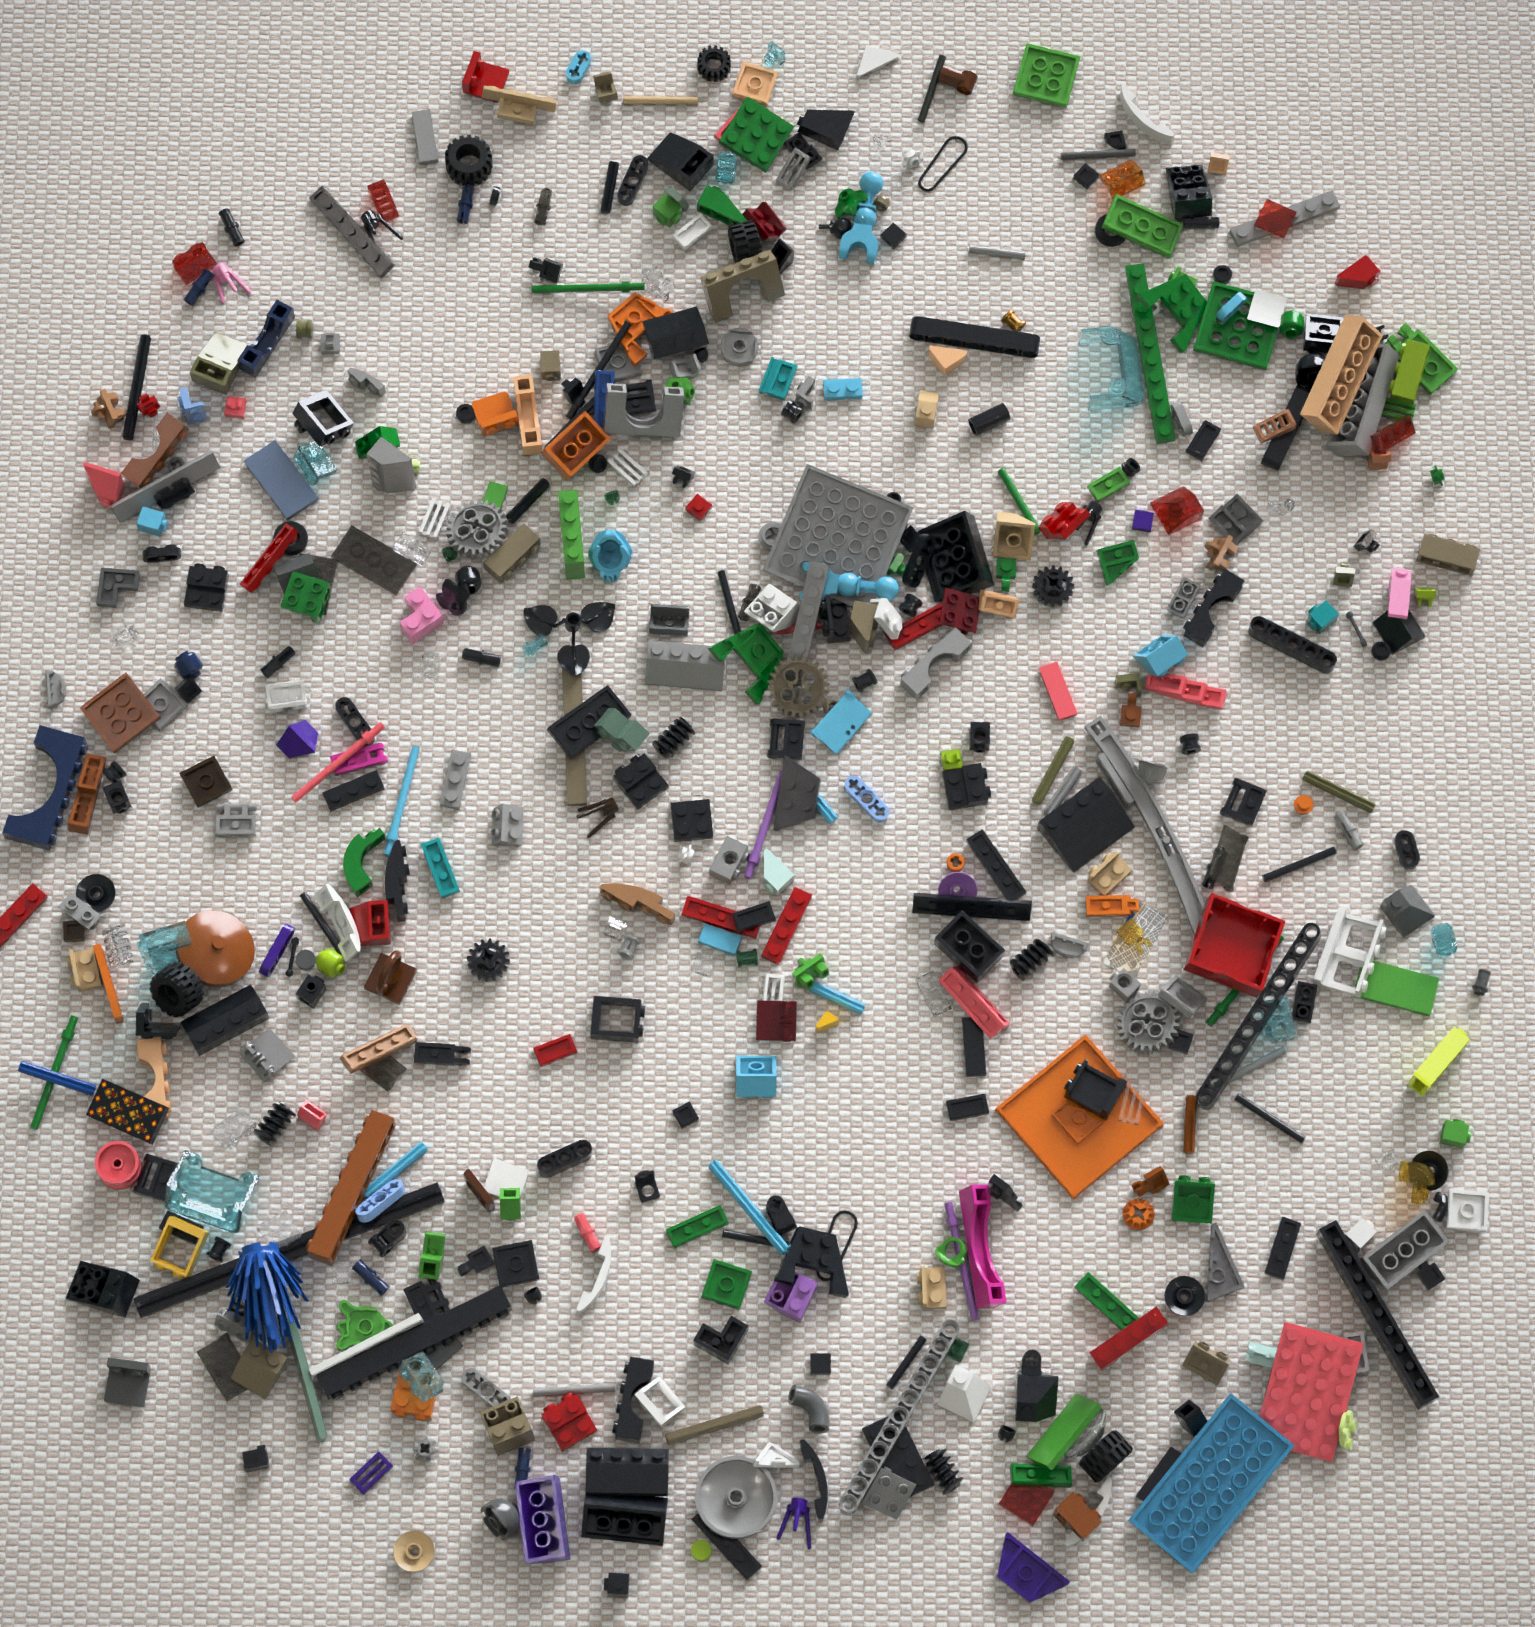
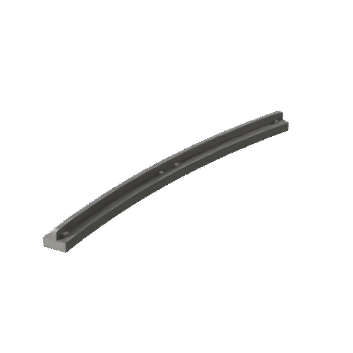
M1100 715L1085 725L1084 729L1101 752H1104L1134 799V804L1146 823L1168 868L1194 936L1205 905L1179 842L1144 778L1140 776L1138 768ZM1097 724H1098V725L1100 726V728L1103 730L1102 733H1101V732L1099 731V729L1096 727ZM1161 827H1163L1167 836H1164ZM1169 844L1172 845V847H1173V849H1174V851H1175V854L1172 853Z

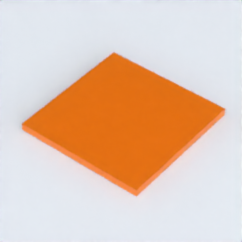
M1086 1034L995 1108V1111L1073 1200L1164 1125L1161 1119L1128 1082L1107 1120L1064 1097L1067 1091L1064 1089L1069 1078L1074 1079L1076 1074L1073 1072L1077 1064H1082L1085 1059L1089 1060V1066L1117 1081L1120 1078L1124 1079Z

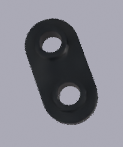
M174 544L166 545L162 548L150 546L142 552L143 561L154 563L178 560L181 558V549Z
M1402 830L1396 834L1394 839L1397 855L1402 867L1414 869L1420 861L1416 841L1410 831ZM1400 840H1406L1407 844H1402ZM1406 858H1411L1412 862H1407Z

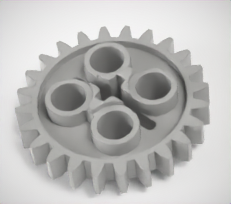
M478 499L477 504H474L473 500H471L469 506L463 503L464 508L457 507L458 513L452 512L453 519H448L449 525L446 526L448 531L446 535L450 545H452L454 551L458 550L460 555L465 553L466 557H469L471 553L474 558L479 553L481 557H484V552L491 555V549L493 548L497 551L496 545H503L501 539L507 538L505 532L509 530L505 513L502 512L500 507H496L494 502L490 505L488 500L484 504H482L480 499Z
M1145 991L1144 997L1137 993L1136 1000L1130 997V1004L1124 1002L1126 1009H1119L1123 1016H1117V1020L1120 1023H1117L1116 1026L1120 1029L1118 1031L1119 1036H1123L1121 1039L1123 1043L1127 1042L1129 1049L1134 1046V1051L1137 1052L1141 1048L1143 1054L1149 1049L1150 1053L1153 1054L1155 1048L1161 1052L1160 1046L1162 1045L1168 1048V1041L1174 1043L1172 1035L1179 1036L1175 1029H1181L1178 1023L1181 1022V1018L1178 1016L1180 1014L1179 1010L1175 1009V1007L1160 996L1157 997L1155 991L1152 992L1151 996ZM1145 1010L1142 1015L1137 1014L1138 1011ZM1160 1012L1165 1013L1162 1017H1156ZM1141 1028L1139 1033H1133L1135 1029ZM1157 1030L1161 1031L1159 1035H1152Z

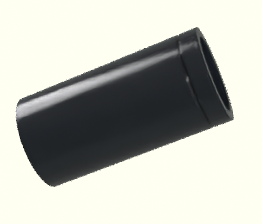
M1001 403L969 418L968 423L974 435L978 436L1011 420L1007 407L1004 403Z

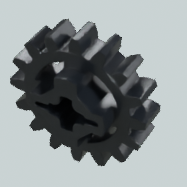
M1052 565L1050 570L1045 566L1044 572L1038 571V576H1034L1033 579L1035 583L1032 584V588L1036 589L1033 595H1039L1038 602L1044 600L1045 606L1049 602L1052 607L1055 606V603L1062 606V600L1068 602V596L1073 595L1072 589H1074V584L1071 583L1073 577H1067L1068 570L1063 573L1061 566L1057 570ZM1041 581L1043 582V585L1045 586L1043 590L1041 589V586H1040ZM1063 582H1065L1066 590H1064V587L1062 586Z
M489 938L488 943H485L483 939H481V945L474 943L475 950L469 949V953L472 956H467V961L470 962L467 964L468 969H472L471 974H478V980L485 977V982H488L490 977H492L493 981H496L497 975L502 978V970L507 972L508 967L506 965L510 964V959H507L509 952H504L506 949L505 945L499 947V941L497 940L495 943H492L491 938ZM480 951H482L480 957H476L477 954H478ZM486 954L491 960V967L486 961ZM498 963H501L500 966L495 970L496 965Z

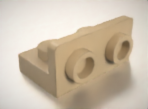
M1117 850L1113 854L1109 852L1102 859L1103 863L1099 867L1095 865L1088 872L1087 882L1102 896L1108 895L1132 872V869L1119 857Z
M90 948L74 952L73 949L69 950L70 956L67 957L68 967L73 969L74 975H70L72 986L76 987L78 992L102 987L94 949Z
M921 1266L920 1271H917V1284L921 1283V1291H918V1303H922V1309H946L945 1267L925 1268V1266Z

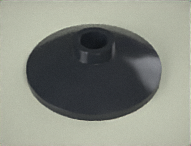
M101 874L86 876L79 882L76 889V897L96 912L109 908L116 895L113 882ZM98 892L100 893V896L98 898H94V893Z
M1423 1151L1412 1159L1409 1173L1411 1180L1418 1188L1425 1191H1433L1444 1185L1448 1178L1449 1169L1442 1155L1434 1151ZM1430 1167L1434 1169L1433 1174H1430L1428 1171Z
M1179 1276L1169 1282L1165 1289L1164 1298L1166 1305L1173 1313L1180 1316H1190L1202 1308L1205 1301V1292L1202 1285L1196 1279L1189 1276ZM1182 1294L1187 1295L1188 1299L1186 1301L1181 1300L1180 1296Z

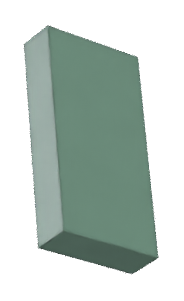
M668 186L665 192L679 204L683 211H686L689 205L685 198L673 187Z

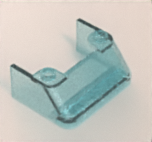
M1111 326L1081 329L1079 345L1093 343L1117 345L1122 377L1121 379H1114L1109 383L1108 394L1090 395L1088 411L1139 406L1143 402L1144 391L1135 337Z

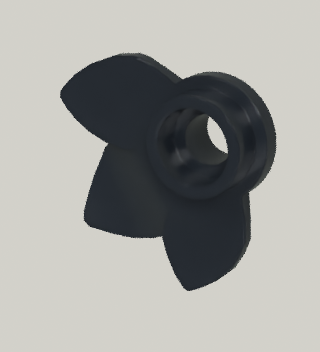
M445 579L442 585V593L436 594V600L443 609H449L453 615L459 616L464 614L467 609L466 601L470 596V591L466 583L458 587L452 580Z

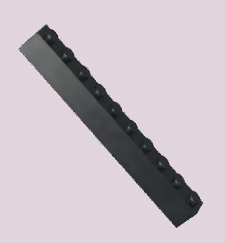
M1337 1220L1320 1228L1316 1236L1416 1408L1420 1410L1435 1402L1439 1398L1438 1393Z
M501 1285L317 1374V1378L327 1399L337 1400L343 1397V1393L350 1389L351 1391L358 1390L362 1387L363 1383L367 1381L374 1382L381 1378V1374L387 1371L392 1373L399 1369V1365L404 1363L411 1364L418 1359V1356L422 1354L428 1355L436 1351L435 1347L440 1344L447 1346L455 1341L454 1337H466L473 1333V1329L479 1326L484 1328L490 1325L491 1320L507 1317L509 1312L512 1311L511 1305Z

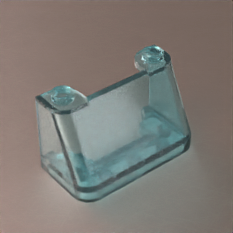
M185 1150L166 1185L165 1207L169 1211L229 1233H238L258 1187L260 1176L252 1172H243L239 1179L203 1167V1160L199 1154Z

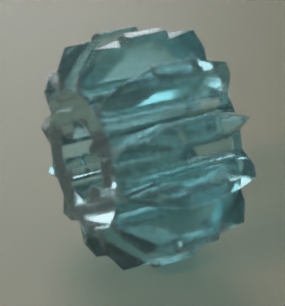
M720 152L718 154L715 176L717 182L722 184H732L734 182L737 165L736 154L731 152Z
M1440 923L1437 926H1433L1430 932L1432 943L1438 956L1447 957L1455 954L1457 943L1452 927L1448 923Z

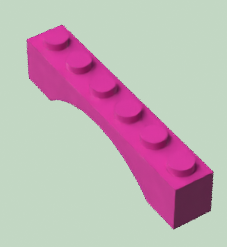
M970 1185L959 1191L976 1307L977 1309H991L1005 1304L1007 1301L1004 1283L994 1268L988 1245V1218L991 1207L989 1186Z

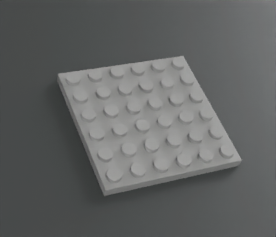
M806 464L763 571L804 587L808 571L803 570L802 563L813 561L830 565L829 568L834 574L852 573L857 577L861 576V581L877 582L878 579L886 576L914 507ZM860 592L859 596L854 595L852 597H844L839 593L829 594L830 599L844 603L852 608L854 600L870 603V599H876L877 597L874 593Z

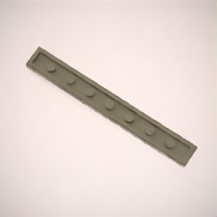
M562 668L565 716L583 703L582 673L573 676ZM585 750L571 760L565 754L568 806L587 805Z

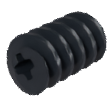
M682 717L675 719L674 725L670 724L668 726L669 730H664L663 735L658 736V741L652 742L653 747L664 758H667V754L671 757L674 756L672 749L679 751L677 744L685 745L682 740L683 738L688 741L690 740L688 733L695 735L692 726Z
M1035 939L1033 944L1027 945V949H1023L1021 954H1017L1015 959L1012 958L1009 963L1015 975L1020 980L1025 981L1023 974L1029 977L1031 975L1029 969L1035 972V964L1041 967L1042 963L1040 960L1042 959L1047 962L1048 958L1046 955L1048 954L1053 957L1054 953L1044 942Z
M278 1102L279 1104L273 1103L272 1107L274 1110H268L267 1112L270 1117H263L265 1123L259 1122L258 1127L260 1130H253L254 1135L269 1146H271L270 1141L277 1142L274 1135H282L279 1128L286 1130L284 1122L291 1123L288 1116H296L290 1108Z
M938 1449L924 1457L923 1460H929L926 1463V1467H933L930 1473L937 1474L934 1480L936 1482L941 1481L938 1487L939 1489L946 1488L942 1492L943 1495H946L957 1489L964 1478H956L959 1470L952 1471L955 1463H947L951 1456H943L947 1449Z

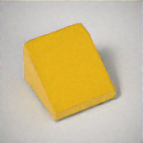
M825 1012L816 1024L815 1032L820 1033L837 1026L839 1019L830 1012Z

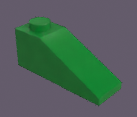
M706 186L697 202L698 212L727 225L747 221L720 188Z

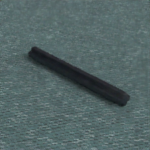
M147 334L140 336L122 437L124 440L132 441L134 438L139 410L137 404L140 403L139 397H141L150 348L151 337Z

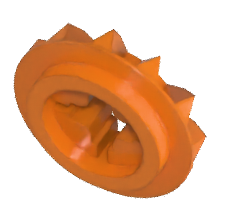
M1137 1198L1130 1200L1124 1206L1122 1215L1128 1227L1134 1230H1144L1153 1223L1155 1212L1153 1206L1147 1200ZM1135 1208L1138 1211L1145 1210L1142 1214L1143 1220L1140 1217L1132 1218L1135 1214Z

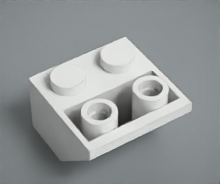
M769 583L744 612L772 632L790 628L797 620L800 607L798 602Z

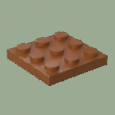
M126 672L80 707L114 753L118 752L161 719L160 715Z

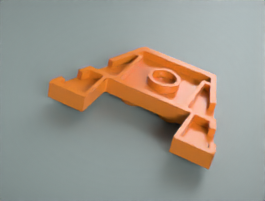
M635 292L613 310L607 318L616 335L625 321L632 324L621 341V345L634 367L647 357V353L635 342L645 333L642 321L673 313L672 310L664 309Z

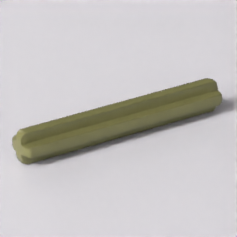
M1068 736L1064 738L1032 798L1034 804H1042L1074 744V739Z
M1309 770L1303 776V781L1369 813L1373 811L1376 805L1375 802Z

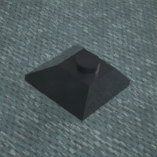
M1018 1373L1015 1421L1038 1422L1056 1415L1058 1376Z

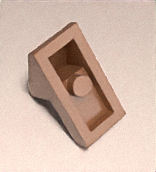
M1374 441L1369 455H1366L1369 470L1387 469L1388 462H1391V453L1384 441Z

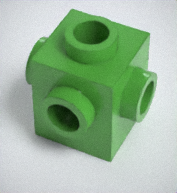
M668 377L665 387H683V404L690 405L696 388L688 378Z

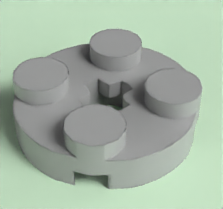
M734 328L725 334L721 340V353L724 360L730 364L737 366L751 364L758 354V340L748 329ZM738 343H742V346L745 348L742 350H737V348H735L734 346H738Z

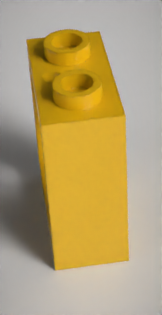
M169 1216L150 1261L155 1263L154 1267L165 1271L167 1268L173 1271L172 1275L178 1278L190 1277L210 1232L175 1216ZM174 1227L199 1238L186 1269L161 1258Z

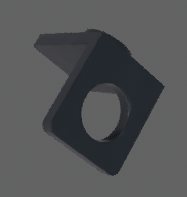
M644 1170L634 1176L641 1203L660 1198L654 1170ZM644 1186H652L654 1193L651 1196H645L642 1193Z

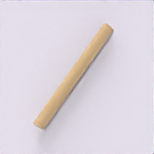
M623 96V104L698 105V97Z

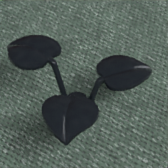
M608 602L590 603L582 609L581 616L578 613L571 612L557 624H555L557 622L556 611L550 606L538 605L524 608V619L528 628L539 636H547L551 633L552 627L557 628L565 623L566 630L572 632V646H563L558 651L557 660L565 671L573 676H577L586 669L590 654L585 645L575 646L576 632L580 629L581 623L583 625L588 624L590 630L594 632L606 631L612 624L615 604Z

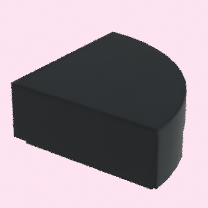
M1122 130L1104 133V139L1108 145L1118 150L1126 149Z

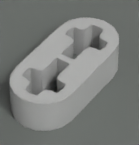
M1180 401L1171 404V412L1181 435L1185 437L1193 434V428L1183 404Z

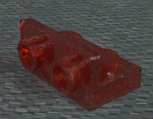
M201 242L192 245L185 253L175 256L174 260H172V265L184 284L188 285L199 278L204 269L212 270L217 265V262L206 249L205 243Z

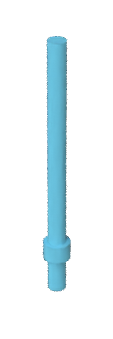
M412 746L390 832H387L385 840L387 843L383 854L386 857H389L395 841L398 840L399 835L397 832L420 749L417 746Z

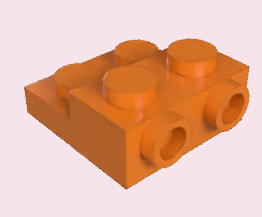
M399 1371L391 1412L394 1413V1416L406 1418L409 1415L415 1416L414 1419L418 1421L432 1420L440 1379Z

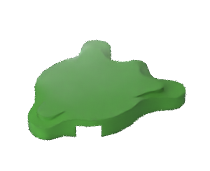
M342 1300L339 1303V1309L346 1316V1320L340 1321L337 1324V1328L341 1333V1338L336 1344L337 1349L345 1351L349 1347H353L393 1325L375 1308L366 1306L355 1307L348 1301Z

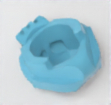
M604 530L595 537L588 550V556L591 564L600 571V576L605 582H616L620 577V572L627 568L633 551L622 533L616 530Z

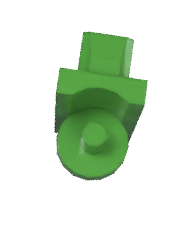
M821 954L806 961L803 958H799L797 960L799 966L792 973L795 985L798 988L803 986L807 990L814 986L815 981L813 978L818 975L821 979H824L830 974L824 957Z

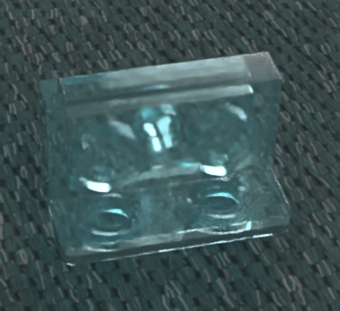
M315 441L299 445L294 454L295 462L300 466L306 479L309 480L312 486L316 485L319 479L333 475L337 471L323 447H319Z

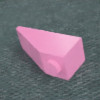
M1392 568L1388 584V617L1407 619L1411 571H1407L1404 568Z

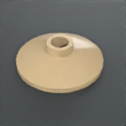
M413 1530L405 1532L396 1540L393 1554L396 1563L402 1569L409 1572H419L431 1564L435 1548L427 1534ZM412 1549L418 1550V1554L416 1556L411 1555Z

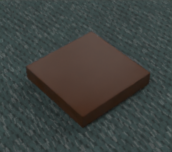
M470 1169L466 1170L463 1174L466 1185L487 1212L490 1213L495 1209L494 1200Z

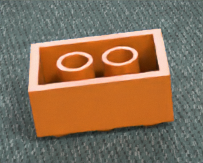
M584 411L540 453L565 480H568L611 438Z

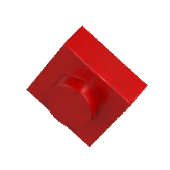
M696 494L685 507V510L701 521L712 508V504L699 494Z

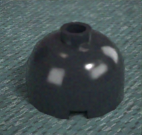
M1316 353L1300 358L1295 368L1297 384L1311 390L1326 357Z

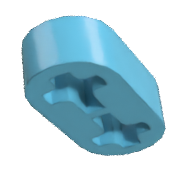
M581 50L574 55L566 70V79L570 84H578L584 78L591 65V55L589 52ZM583 57H585L586 61H583L581 65H579L580 59H583ZM578 70V76H574V78L571 77V74H574L575 71Z
M1241 292L1237 293L1218 311L1216 317L1222 323L1226 322L1245 304L1247 297Z

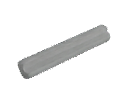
M1076 766L1072 767L1045 807L1044 813L1046 815L1061 805L1081 775V769Z

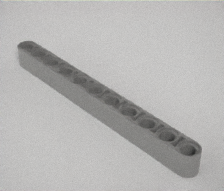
M948 1319L941 1325L839 1502V1510L843 1515L851 1516L857 1511L880 1468H882L947 1356L960 1330L959 1324L955 1320ZM947 1326H951L955 1329V1333L949 1335L944 1329ZM941 1343L945 1346V1350L938 1352L934 1346ZM926 1361H933L935 1367L927 1369L924 1363ZM922 1378L925 1381V1385L919 1387L915 1385L914 1380ZM911 1395L914 1397L915 1402L907 1404L904 1401V1397ZM902 1413L905 1419L900 1422L896 1421L894 1415ZM891 1430L894 1432L895 1437L887 1439L884 1436V1432ZM882 1448L885 1454L878 1457L874 1454L873 1450ZM866 1465H870L875 1471L872 1474H866L863 1468ZM861 1483L864 1486V1490L857 1492L854 1490L853 1485ZM846 1500L852 1501L854 1507L847 1510L843 1507V1502Z

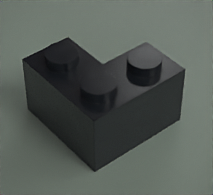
M730 1316L720 1333L703 1323L693 1339V1345L729 1365L747 1334L749 1325Z

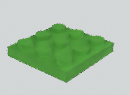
M1026 43L1013 95L1067 108L1080 56Z

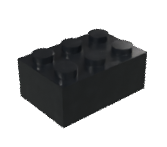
M961 911L934 940V945L976 983L1005 954V949L964 911Z

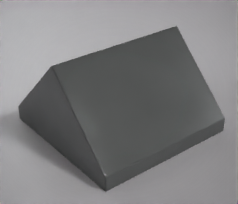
M310 553L273 566L283 594H285L292 572L319 579Z

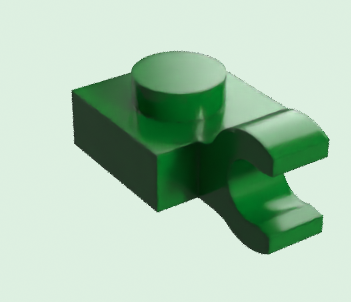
M997 558L996 579H1002L1001 591L1009 592L1010 579L1016 578V559Z

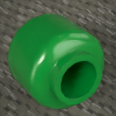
M1295 310L1284 312L1281 315L1280 333L1288 339L1300 336L1304 331L1303 315Z

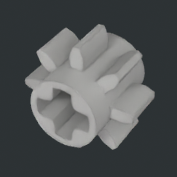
M425 1437V1441L417 1439L418 1447H413V1451L418 1452L415 1458L419 1459L421 1457L423 1463H426V1459L434 1461L433 1454L439 1452L438 1449L433 1448L436 1441L430 1443L428 1437ZM423 1446L425 1448L429 1447L430 1452L428 1454L422 1451Z

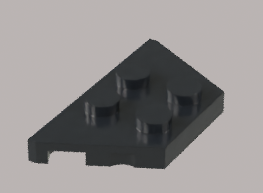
M784 756L774 831H780L782 828L794 826L802 821H808L816 817L821 779L787 756Z

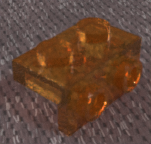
M1133 160L1124 162L1100 174V180L1109 189L1112 199L1115 194L1123 196L1145 185L1143 170Z

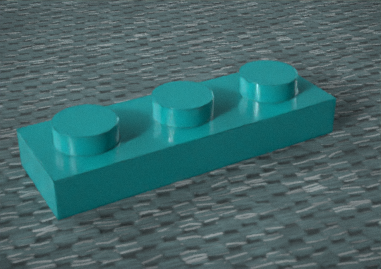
M440 838L422 843V850L441 899L459 893V887Z

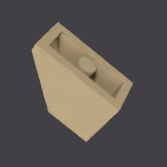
M920 390L915 426L934 428L938 392Z

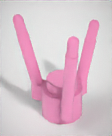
M222 262L213 267L212 271L215 275L213 280L216 283L222 303L225 302L220 281L222 283L228 282L232 290L237 292L235 285L230 279L231 277L248 294H251L247 286L225 263Z

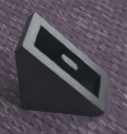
M781 238L778 239L771 252L777 260L781 274L794 262V250Z

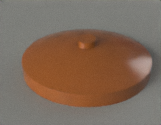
M203 911L190 917L181 927L175 943L178 962L183 963L184 966L188 965L191 970H194L197 977L199 976L201 979L200 983L205 986L225 987L238 982L248 972L254 960V942L247 927L236 917L221 911Z

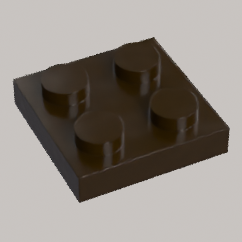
M215 756L179 773L197 808L232 791V787Z

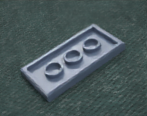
M276 440L244 460V464L287 521L319 500L318 496Z

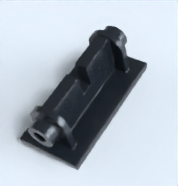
M182 477L171 484L174 490L170 491L169 487L166 486L157 491L153 497L160 509L164 510L172 507L174 503L190 497L195 490L190 485L191 483L188 478L184 479Z

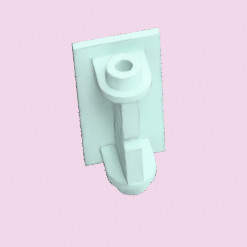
M1249 1342L1245 1361L1272 1369L1277 1349Z

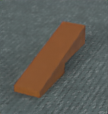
M92 754L86 755L77 785L78 791L68 821L70 832L87 835L89 833L106 757Z

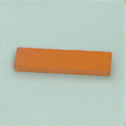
M100 944L93 945L114 1019L117 1024L124 1022L103 948Z

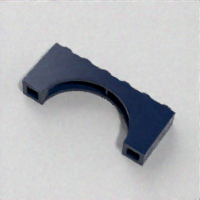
M40 725L34 745L36 749L46 753L56 765L57 779L55 788L47 802L36 811L26 815H8L2 834L5 839L50 851L51 846H54L56 843V831L63 823L62 814L64 809H67L69 806L70 798L68 797L70 791L73 792L76 780L74 779L76 774H79L81 771L82 756L87 754L88 745L82 736Z

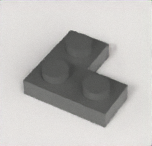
M101 568L97 606L116 608L119 590L138 591L140 571Z

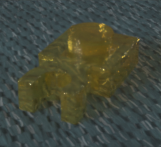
M1132 918L1116 932L1129 947L1134 944L1140 955L1144 953L1140 945L1146 944L1148 948L1152 946L1150 940L1142 937L1145 932Z

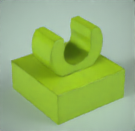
M1414 587L1417 605L1421 607L1422 600L1426 599L1428 600V607H1431L1432 599H1436V590L1431 587Z
M960 749L941 752L943 771L962 768L963 763Z

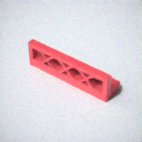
M958 966L951 967L938 980L990 1039H993L1002 1029H1006L1011 1025Z

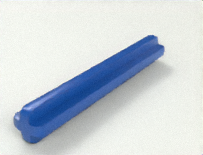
M24 1061L20 1062L18 1071L90 1096L94 1094L96 1089L94 1084Z

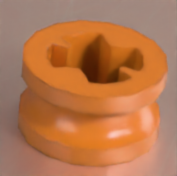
M957 853L951 854L947 859L948 870L953 873L962 871L965 862L963 856ZM954 859H958V863L961 865L953 867V863L950 861L954 862Z

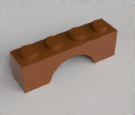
M168 412L156 426L160 437V443L156 452L146 459L132 458L121 472L123 476L139 488L152 483L153 476L156 472H160L163 469L166 459L175 453L176 446L179 442L184 441L188 435L189 429Z

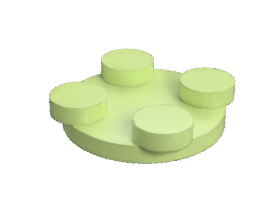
M1350 1410L1343 1413L1339 1426L1340 1446L1348 1451H1351L1353 1448L1351 1434L1352 1432L1355 1433L1357 1429V1421L1353 1420V1411Z

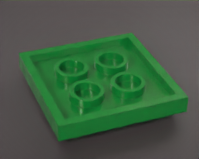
M746 97L718 143L766 173L794 126L754 100Z

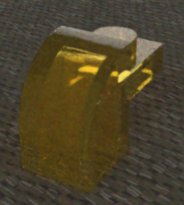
M1400 1161L1398 1181L1413 1183L1411 1203L1425 1204V1200L1428 1199L1429 1195L1427 1185H1435L1433 1172L1427 1165L1421 1162Z

